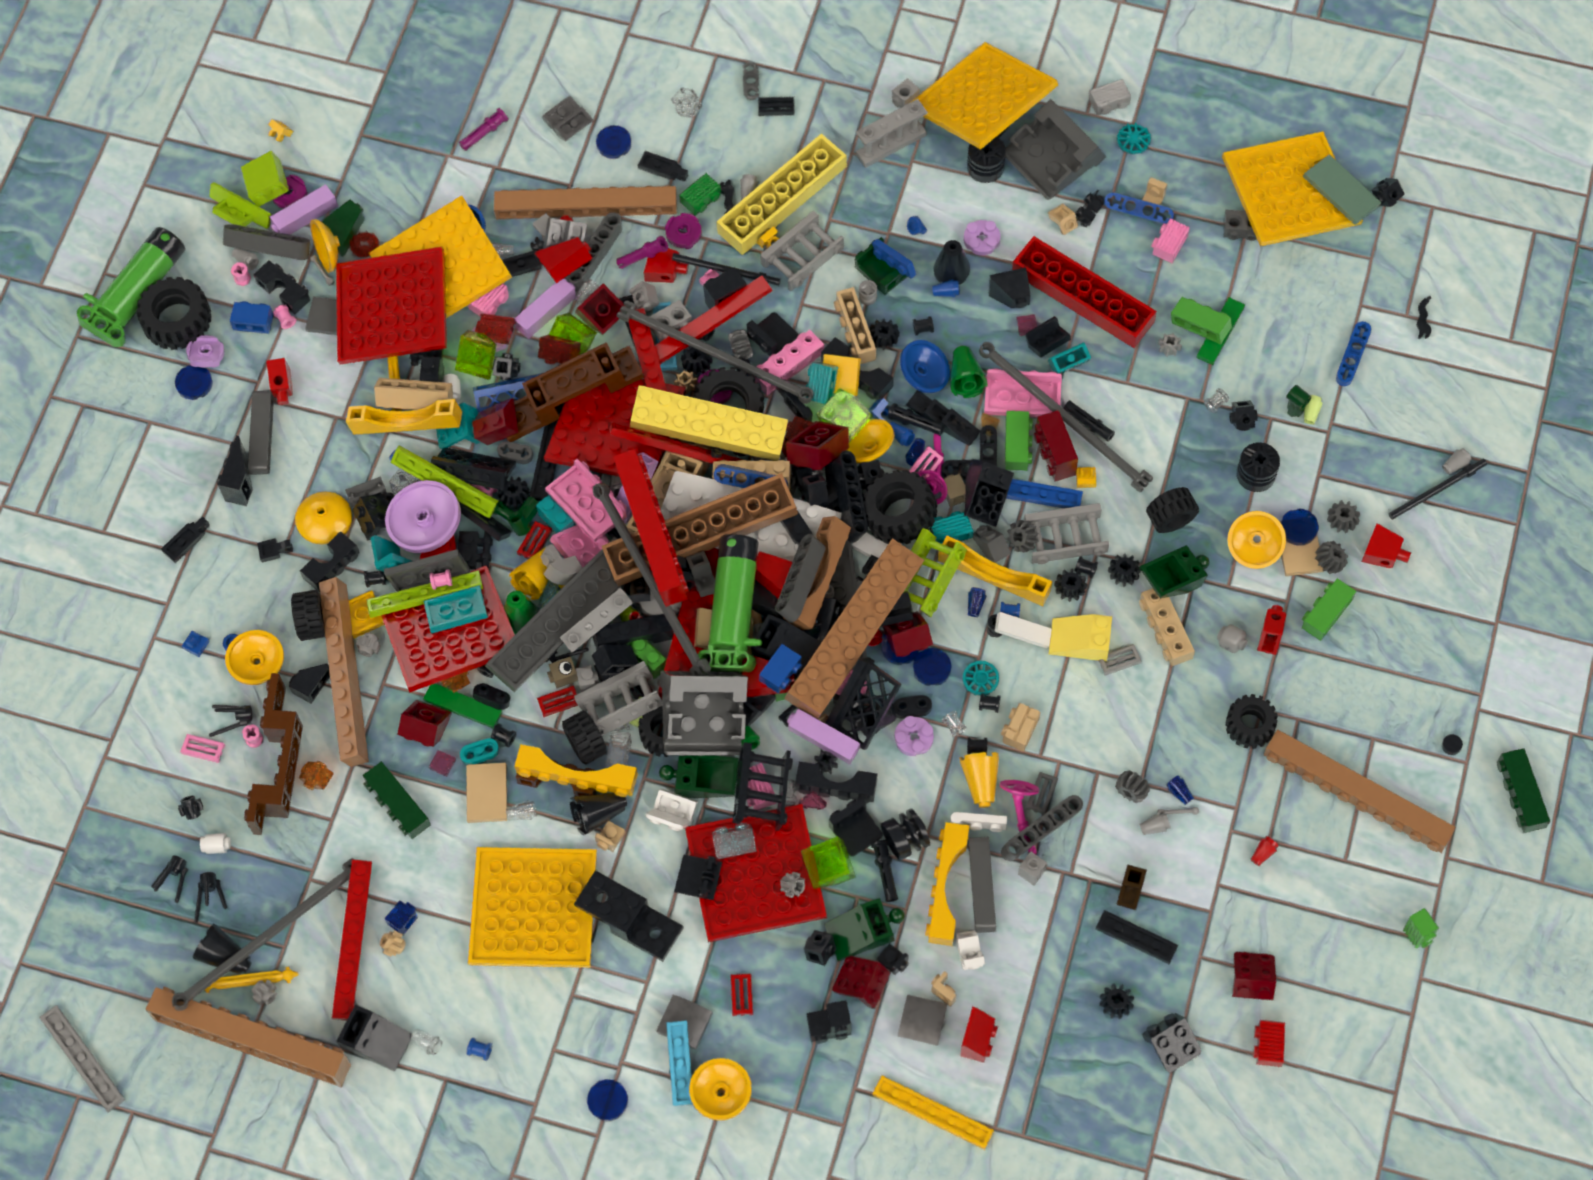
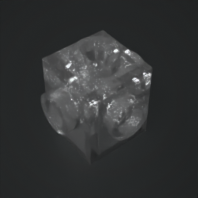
M681 88L671 98L676 112L680 116L692 118L702 107L699 96L692 89Z

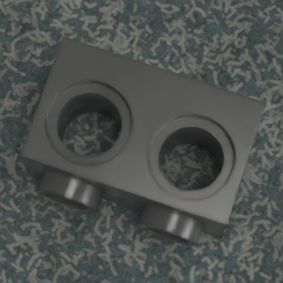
M1225 210L1223 238L1231 240L1244 238L1249 241L1257 239L1253 228L1249 227L1251 224L1245 211Z

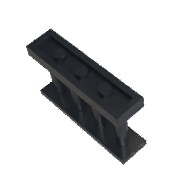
M744 742L739 755L732 823L740 824L748 816L776 821L775 831H779L783 825H786L787 813H785L788 774L793 765V758H790L791 751L787 750L782 758L754 754L752 744ZM754 761L781 766V776L752 772L750 763ZM756 780L780 785L779 795L750 790L748 788V781ZM753 798L778 803L777 813L750 809L746 806V799Z

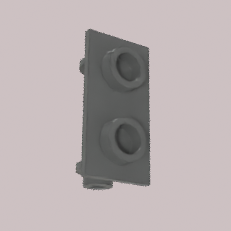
M381 476L345 489L351 507L356 505L361 496L387 493Z

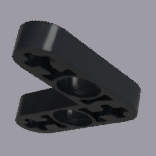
M985 425L980 430V461L997 466V431L995 427ZM986 431H990V434H992L990 436V443H986L987 436L983 435L986 434ZM991 448L994 453L988 457L983 454V450ZM972 460L945 461L942 465L943 476L958 474L959 470H953L952 473H948V470H945L948 469V466H952V469H958L961 466L960 476L962 479H966L967 473H965L964 468L969 466Z

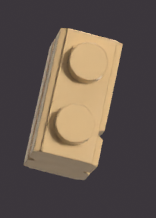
M1019 703L1017 708L1013 707L1009 715L1011 721L1009 725H1004L1001 732L1003 736L1002 742L1022 752L1025 751L1040 719L1041 712L1034 708H1029V706Z

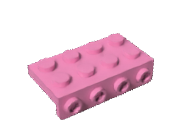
M998 368L987 370L988 386L985 391L984 415L1006 416V411H1029V417L1037 418V416L1052 412L1004 370ZM1034 370L1029 372L1020 371L1060 405L1062 374L1056 372L1042 373Z
M576 459L574 460V466L545 487V490L595 543L613 529L615 525L602 502L593 495V486L602 483L601 479L589 471L590 469L584 461L580 462ZM610 489L609 496L622 520L627 517V507L621 500L617 501Z
M578 525L554 534L550 539L551 543L564 558L576 556L582 567L602 549V545L610 542L606 535H604L594 543Z

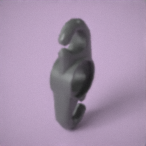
M746 62L743 65V93L748 100H755L759 97V93L751 96L748 92L752 90L755 92L759 91L758 66L754 62ZM748 66H751V67L754 68L752 71H747V70H746V68H747ZM754 78L756 81L753 84H749L746 80Z

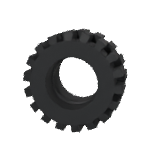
M1179 487L1168 490L1156 497L1147 506L1146 513L1158 533H1169L1190 523L1199 513V507L1189 489Z
M317 590L293 593L291 598L292 616L296 634L300 641L325 637L319 592Z
M1251 694L1250 697L1243 695L1242 699L1237 698L1235 703L1231 704L1225 722L1227 734H1231L1230 739L1232 741L1236 740V744L1239 746L1243 744V748L1247 749L1248 746H1252V749H1255L1257 745L1262 747L1265 742L1268 743L1271 737H1273L1278 722V715L1274 713V705L1270 706V701L1268 699L1264 701L1263 696L1256 698L1255 694ZM1244 715H1254L1261 720L1262 726L1259 728H1249L1242 723L1241 717Z
M660 706L642 715L638 728L643 747L645 749L648 748L649 753L653 754L655 752L658 757L661 754H664V757H668L664 752L663 737L653 733V729L663 723V706Z
M583 710L562 721L564 733L575 754L583 764L587 765L607 754V747L602 735L586 711Z

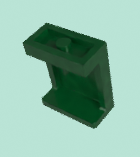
M880 237L879 240L884 243V239ZM871 242L867 249L860 251L855 256V268L865 278L873 281L877 289L886 295L906 279L907 276L901 275L897 269L888 266L884 260H879L874 255V248Z

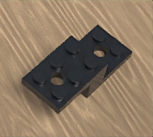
M596 870L574 903L575 907L609 925L612 934L662 962L684 929L683 925L649 907L646 898ZM604 893L608 896V899L605 902H598L597 896ZM653 930H659L662 934L659 938L653 939L650 933Z

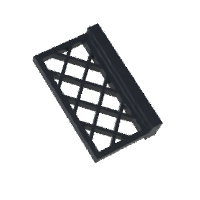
M443 448L437 457L433 456L431 458L432 464L466 483L504 490L506 480L516 467V461L451 448Z
M870 657L859 659L825 723L859 742L860 748L863 750L868 748L902 685L874 664L875 661ZM871 670L877 673V682L871 683L869 676ZM887 681L894 685L891 693L886 694L884 682ZM879 683L881 695L874 696L872 685ZM867 686L869 698L862 699L861 689ZM882 697L884 706L882 709L877 710L875 698ZM870 700L873 711L865 713L863 701ZM858 702L861 714L853 715L852 706ZM866 715H874L875 723L873 726H868ZM861 716L864 727L857 729L854 717ZM845 719H850L852 730L848 731L842 727ZM865 730L866 739L864 742L859 739L857 731Z

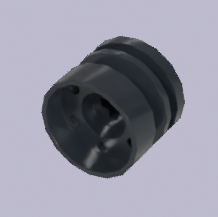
M995 137L982 149L969 144L967 171L975 181L991 183L1002 176L1005 167L1006 148L998 137Z
M1256 442L1249 444L1240 455L1237 467L1239 483L1251 492H1262L1272 487L1280 467L1278 452L1266 443Z
M912 808L906 810V815L904 813L899 814L900 824L894 818L880 823L884 838L888 840V846L898 861L912 855L910 845L916 851L921 850V845L924 848L930 846L927 829L921 818Z

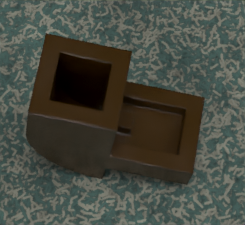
M1127 864L1117 906L1136 911L1147 872L1146 869Z

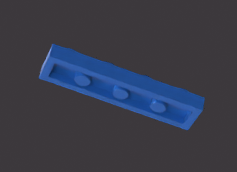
M1012 479L1006 499L1058 508H1071L1081 505L1083 491Z

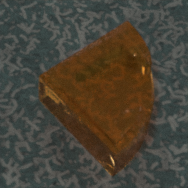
M982 413L981 427L991 425L997 429L1000 420ZM989 430L986 431V434H987L989 437H990L991 435H993V434H990V431H989Z

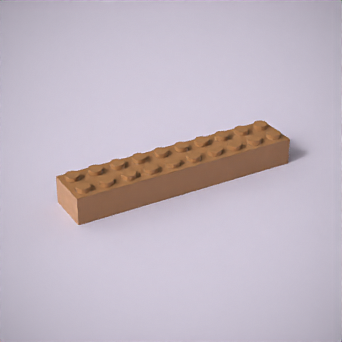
M781 473L665 520V524L677 556H682L686 559L687 556L718 547L720 537L723 535H747L795 516L798 512L784 476ZM639 532L632 533V538L650 568ZM622 538L601 546L618 587L643 577Z
M892 538L784 699L803 712L818 719L925 560Z
M156 987L145 1009L156 1022L338 1087H342L351 1066L347 1056L343 1054L344 1051L339 1048L332 1047V1049H329L319 1041L314 1040L313 1043L306 1041V1038L302 1035H289L286 1030L280 1027L273 1029L268 1027V1024L263 1021H250V1018L246 1015L238 1013L236 1016L230 1014L231 1011L226 1008H213L212 1004L201 1000L199 1003L192 999L185 1010L177 1011L175 1006H172V997L175 995V991L167 987H163V989ZM179 1001L177 1003V1005L179 1006L184 1004V1002Z

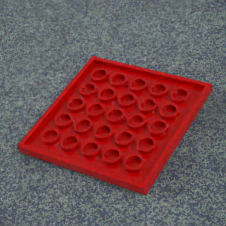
M443 247L336 264L337 362L340 365L447 348L445 258Z
M642 378L613 393H610L606 383H603L566 401L545 453V461L572 467L574 466V460L578 459L580 462L584 461L588 465L589 471L620 477L613 456L635 449L637 455L643 452L658 461L654 471L655 474L665 450L610 435L609 430L611 422L630 427L639 385L646 387L644 379ZM665 383L667 392L685 396L686 387Z
M487 565L470 571V573L478 570L480 572L483 585L481 591L488 616L486 619L431 634L424 604L381 615L409 693L486 665L515 636Z
M802 804L785 807L787 822L779 831H775L776 821L748 816L740 824L732 823L733 818L685 828L690 856L708 859V856H713L716 858V861L723 862L714 901L699 898L708 943L827 918ZM777 809L768 810L766 812L777 813ZM796 872L800 874L801 878L805 879V889L799 897L794 895L791 898L785 896L786 892L780 890V883L782 878L786 876V873L792 874Z

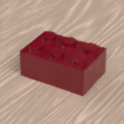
M1059 410L1037 416L1034 439L1036 444H1040L1041 457L1043 460L1046 459L1048 464L1046 465L1048 475L1053 477L1054 482L1076 476L1078 456Z
M815 421L786 442L787 461H790V464L796 467L821 470L842 451L850 448L848 427Z

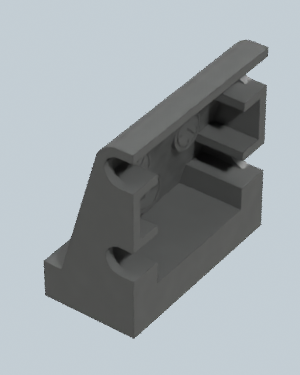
M1052 99L1034 114L1035 120L1031 124L1027 125L1025 123L1009 139L1010 144L1006 147L1005 157L1046 200L1052 199L1092 166L1097 167L1106 158L1101 149Z
M661 671L660 687H662L663 743L665 754L740 755L741 741L745 739L746 714L743 712V703L747 700L748 677L739 672L709 671L705 676H692L690 671Z

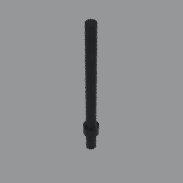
M673 253L672 256L673 261L719 272L734 268ZM736 268L744 278L756 280L763 276L769 284L778 286L780 284V278L768 276L767 273H755Z
M1483 458L1473 465L1465 466L1459 473L1390 512L1389 517L1393 520L1465 477L1473 476L1477 470L1487 465L1486 460Z

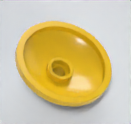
M313 219L310 221V229L317 255L324 269L328 273L333 272L338 260V246H340L338 237L334 236L331 230L320 220Z
M872 419L864 421L849 431L850 448L847 450L854 454L856 463L876 460L890 448L894 440V430L885 420Z
M318 492L310 495L301 502L295 514V524L300 535L305 540L319 545L328 544L340 531L345 535L352 523V511L349 503L342 496L333 492Z
M1250 511L1239 516L1231 525L1227 539L1228 548L1234 559L1243 566L1253 569L1265 568L1275 563L1283 554L1286 545L1285 530L1280 521L1273 515L1263 511ZM1258 535L1261 540L1254 542L1253 537Z
M250 630L238 635L229 644L225 655V663L230 675L238 682L246 685H259L267 682V680H270L271 673H278L284 661V651L280 641L273 634L263 630Z
M716 1058L703 1063L697 1068L690 1081L689 1093L692 1104L700 1114L712 1120L722 1121L734 1118L746 1108L751 1098L752 1086L748 1073L740 1064L730 1059ZM719 1090H724L725 1094L723 1096H719L717 1092Z

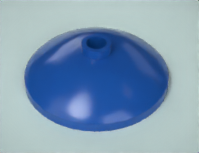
M915 340L903 349L900 356V366L904 377L911 386L924 393H936L947 385L950 378V366L940 348L929 341Z

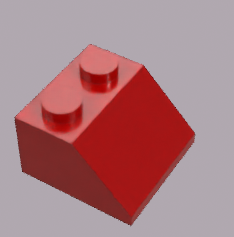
M972 1006L961 1045V1057L983 1063L986 1057L990 1058L993 1045H989L991 1037H996L998 1026L995 1025L994 1017Z

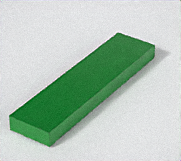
M1228 297L1221 312L1231 317V330L1221 344L1206 338L1196 358L1214 365L1246 304Z
M436 683L429 686L423 698L427 703L492 729L497 725L503 713L502 710L487 706L471 697Z

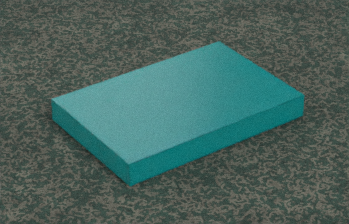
M480 585L424 601L431 634L488 618Z

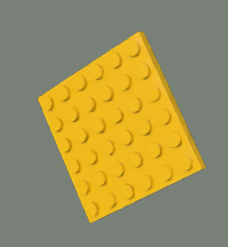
M984 42L914 100L918 99L927 111V114L922 117L975 147L982 149L1058 86V81Z
M1323 131L1223 152L1222 159L1260 247L1362 224L1363 219L1354 225L1303 177L1305 172L1329 154L1335 159Z
M462 195L369 252L370 256L374 258L443 247L445 258L446 318L512 278Z
M477 847L468 964L474 966L590 968L593 916L575 907L574 903L596 870L597 849Z

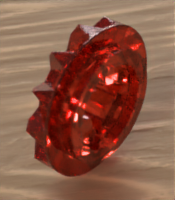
M367 230L363 233L358 232L350 241L352 253L361 258L370 257L369 252L379 247L378 237ZM366 241H367V243H368L367 246H366V245L361 246V242H366Z

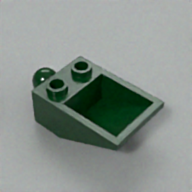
M1185 545L1141 565L1139 569L1161 599L1187 594L1202 587L1208 576L1205 569L1208 568L1210 561L1206 555L1195 557L1189 547Z
M679 755L677 770H674L670 765H664L659 770V776L665 781L676 778L674 793L687 798L735 797L738 758L717 755Z
M880 898L861 904L825 923L827 933L833 935L837 961L839 962L849 956H855L894 942V934L889 923H902L905 919V913L901 908H893L889 915H886ZM873 914L879 915V917L875 916L874 919L871 918Z

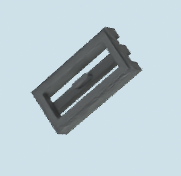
M1039 772L1035 785L1039 787L1042 778H1045V782L1036 806L1032 805L1035 795H1031L1026 809H1031L1036 813L1040 812L1044 815L1048 809L1058 778ZM1049 780L1053 781L1048 796L1046 798L1045 804L1043 808H1041L1040 804L1042 802Z

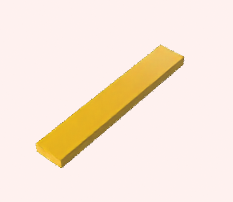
M882 1075L872 1093L873 1096L983 1150L986 1149L994 1132L993 1129Z

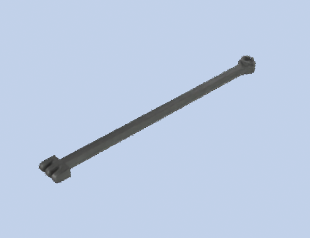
M626 300L624 306L620 308L621 312H618L616 315L627 323L630 318L729 365L747 371L746 373L798 396L799 401L804 404L810 403L813 399V390L811 388L798 387L636 311L637 305Z
M984 342L980 346L979 354L983 358H990L1052 412L1059 410L1066 424L1133 479L1131 486L1138 492H1142L1144 490L1143 487H1146L1148 482L1153 480V477L1145 470L1141 473L1135 470L999 355L991 342ZM983 350H988L989 353L986 354L983 352Z
M605 483L596 484L593 486V495L605 507L693 667L689 669L692 676H705L711 670L706 658L700 659L672 607H665L653 573L609 496L610 487Z
M353 858L342 865L344 871L188 990L173 995L172 1006H175V1010H185L190 1000L350 879ZM179 1001L184 1002L181 1006L177 1005Z

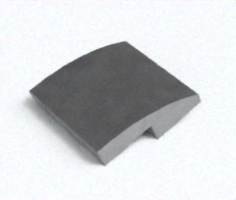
M568 96L542 115V119L564 141H567L593 122V119L583 107H579L571 96Z
M548 218L543 249L576 237L583 243L587 224Z
M673 994L656 1032L667 1037L666 1022L687 1021L689 1047L696 1050L713 1012Z
M907 994L898 1036L938 1046L947 1003Z

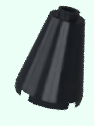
M950 240L944 244L934 263V276L940 283L953 279L954 281L958 280L960 285L966 281L970 273V265L962 245L956 240Z
M615 793L581 795L570 798L572 800L570 802L574 823H579L580 827L577 829L581 835L589 834L624 812L625 806H627L626 797L617 796Z
M213 923L207 930V935L199 942L192 957L198 962L218 967L242 948L218 925ZM251 957L245 958L232 968L230 972L239 975L242 971L246 973L252 964L249 961Z

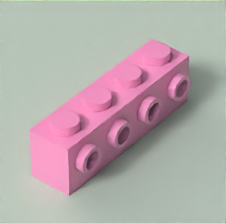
M808 330L805 333H801L791 344H786L780 352L771 355L764 364L756 367L788 381L821 356L824 344L811 330ZM753 376L755 383L760 384L761 390L767 396L776 390V386Z

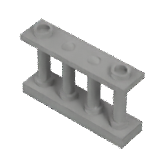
M918 99L856 131L857 136L865 145V147L856 151V156L865 168L927 136L926 130L918 121L920 117L927 114V111Z
M814 210L760 254L762 266L767 268L769 265H775L789 278L788 289L790 291L800 287L806 278L835 254H839L844 248V237L840 236L838 239L833 240L818 226L819 215ZM810 231H814L829 246L821 252L805 235ZM797 242L801 243L816 257L808 263L792 249V246ZM787 253L802 269L794 274L778 259L781 255Z
M1100 503L1025 514L1024 521H1031V525L1037 526L1035 532L1040 533L1036 536L1039 542L1035 543L1037 552L1032 553V564H1045L1048 561L1093 554L1100 556L1107 553L1109 541L1101 542L1097 519L1100 518L1102 511ZM1087 520L1090 524L1093 543L1082 545L1078 522ZM1060 524H1070L1075 546L1063 548L1059 529ZM1041 527H1051L1056 549L1044 550L1040 531Z
M618 588L604 602L564 633L560 639L571 652H574L633 602L621 588Z
M644 661L574 696L581 710L588 711L602 736L662 706V699L657 691L651 692L647 680L653 678ZM640 684L644 697L634 701L629 689ZM623 693L627 705L616 710L612 698ZM605 702L609 714L599 719L594 707Z

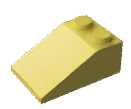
M1090 614L1053 618L1049 655L1097 661L1103 659L1107 662L1112 616Z

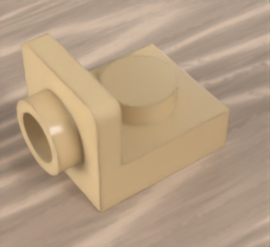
M1150 177L1142 200L1161 205L1166 195L1167 183Z
M1064 204L1048 212L1049 218L1059 225L1063 235L1078 227L1075 213Z
M608 821L600 834L597 833L595 835L597 846L604 851L608 849L613 852L626 831Z
M944 971L941 976L938 974L932 980L931 992L951 1007L956 1001V994L952 987L947 984L943 985L948 977V973Z

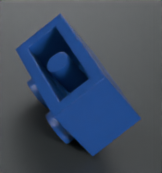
M234 302L230 323L233 330L269 334L274 315L271 306L264 303Z
M781 644L759 674V681L779 694L782 689L785 690L788 687L793 673L797 674L801 669V656Z

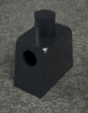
M422 357L420 381L442 382L444 364L441 358Z

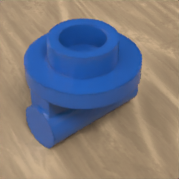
M912 216L908 219L907 229L910 234L917 235L927 232L926 227L918 216Z

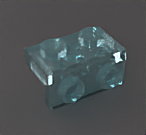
M747 823L736 824L735 828L730 829L719 827L715 829V832H712L717 859L757 852L752 826L747 825Z

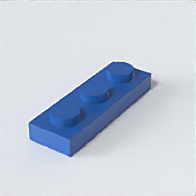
M879 239L872 242L874 255L879 260H884L888 266L894 267L901 275H906L910 279L917 275L911 260Z

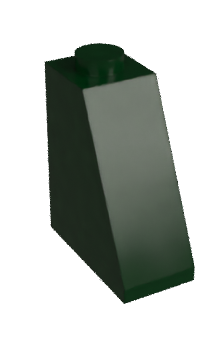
M351 199L321 221L331 230L334 236L338 237L340 243L338 253L342 257L346 255L365 220L362 213L364 211L359 203L355 204Z

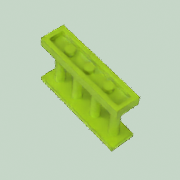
M922 528L911 551L925 560L922 565L937 570L940 573L935 582L917 575L920 570L919 568L904 592L909 590L913 582L930 588L931 590L926 599L913 593H908L910 601L921 605L920 610L928 617H932L959 564L965 558L967 549L957 541L953 548L936 542L937 537L929 530ZM931 548L949 555L944 565L926 558Z

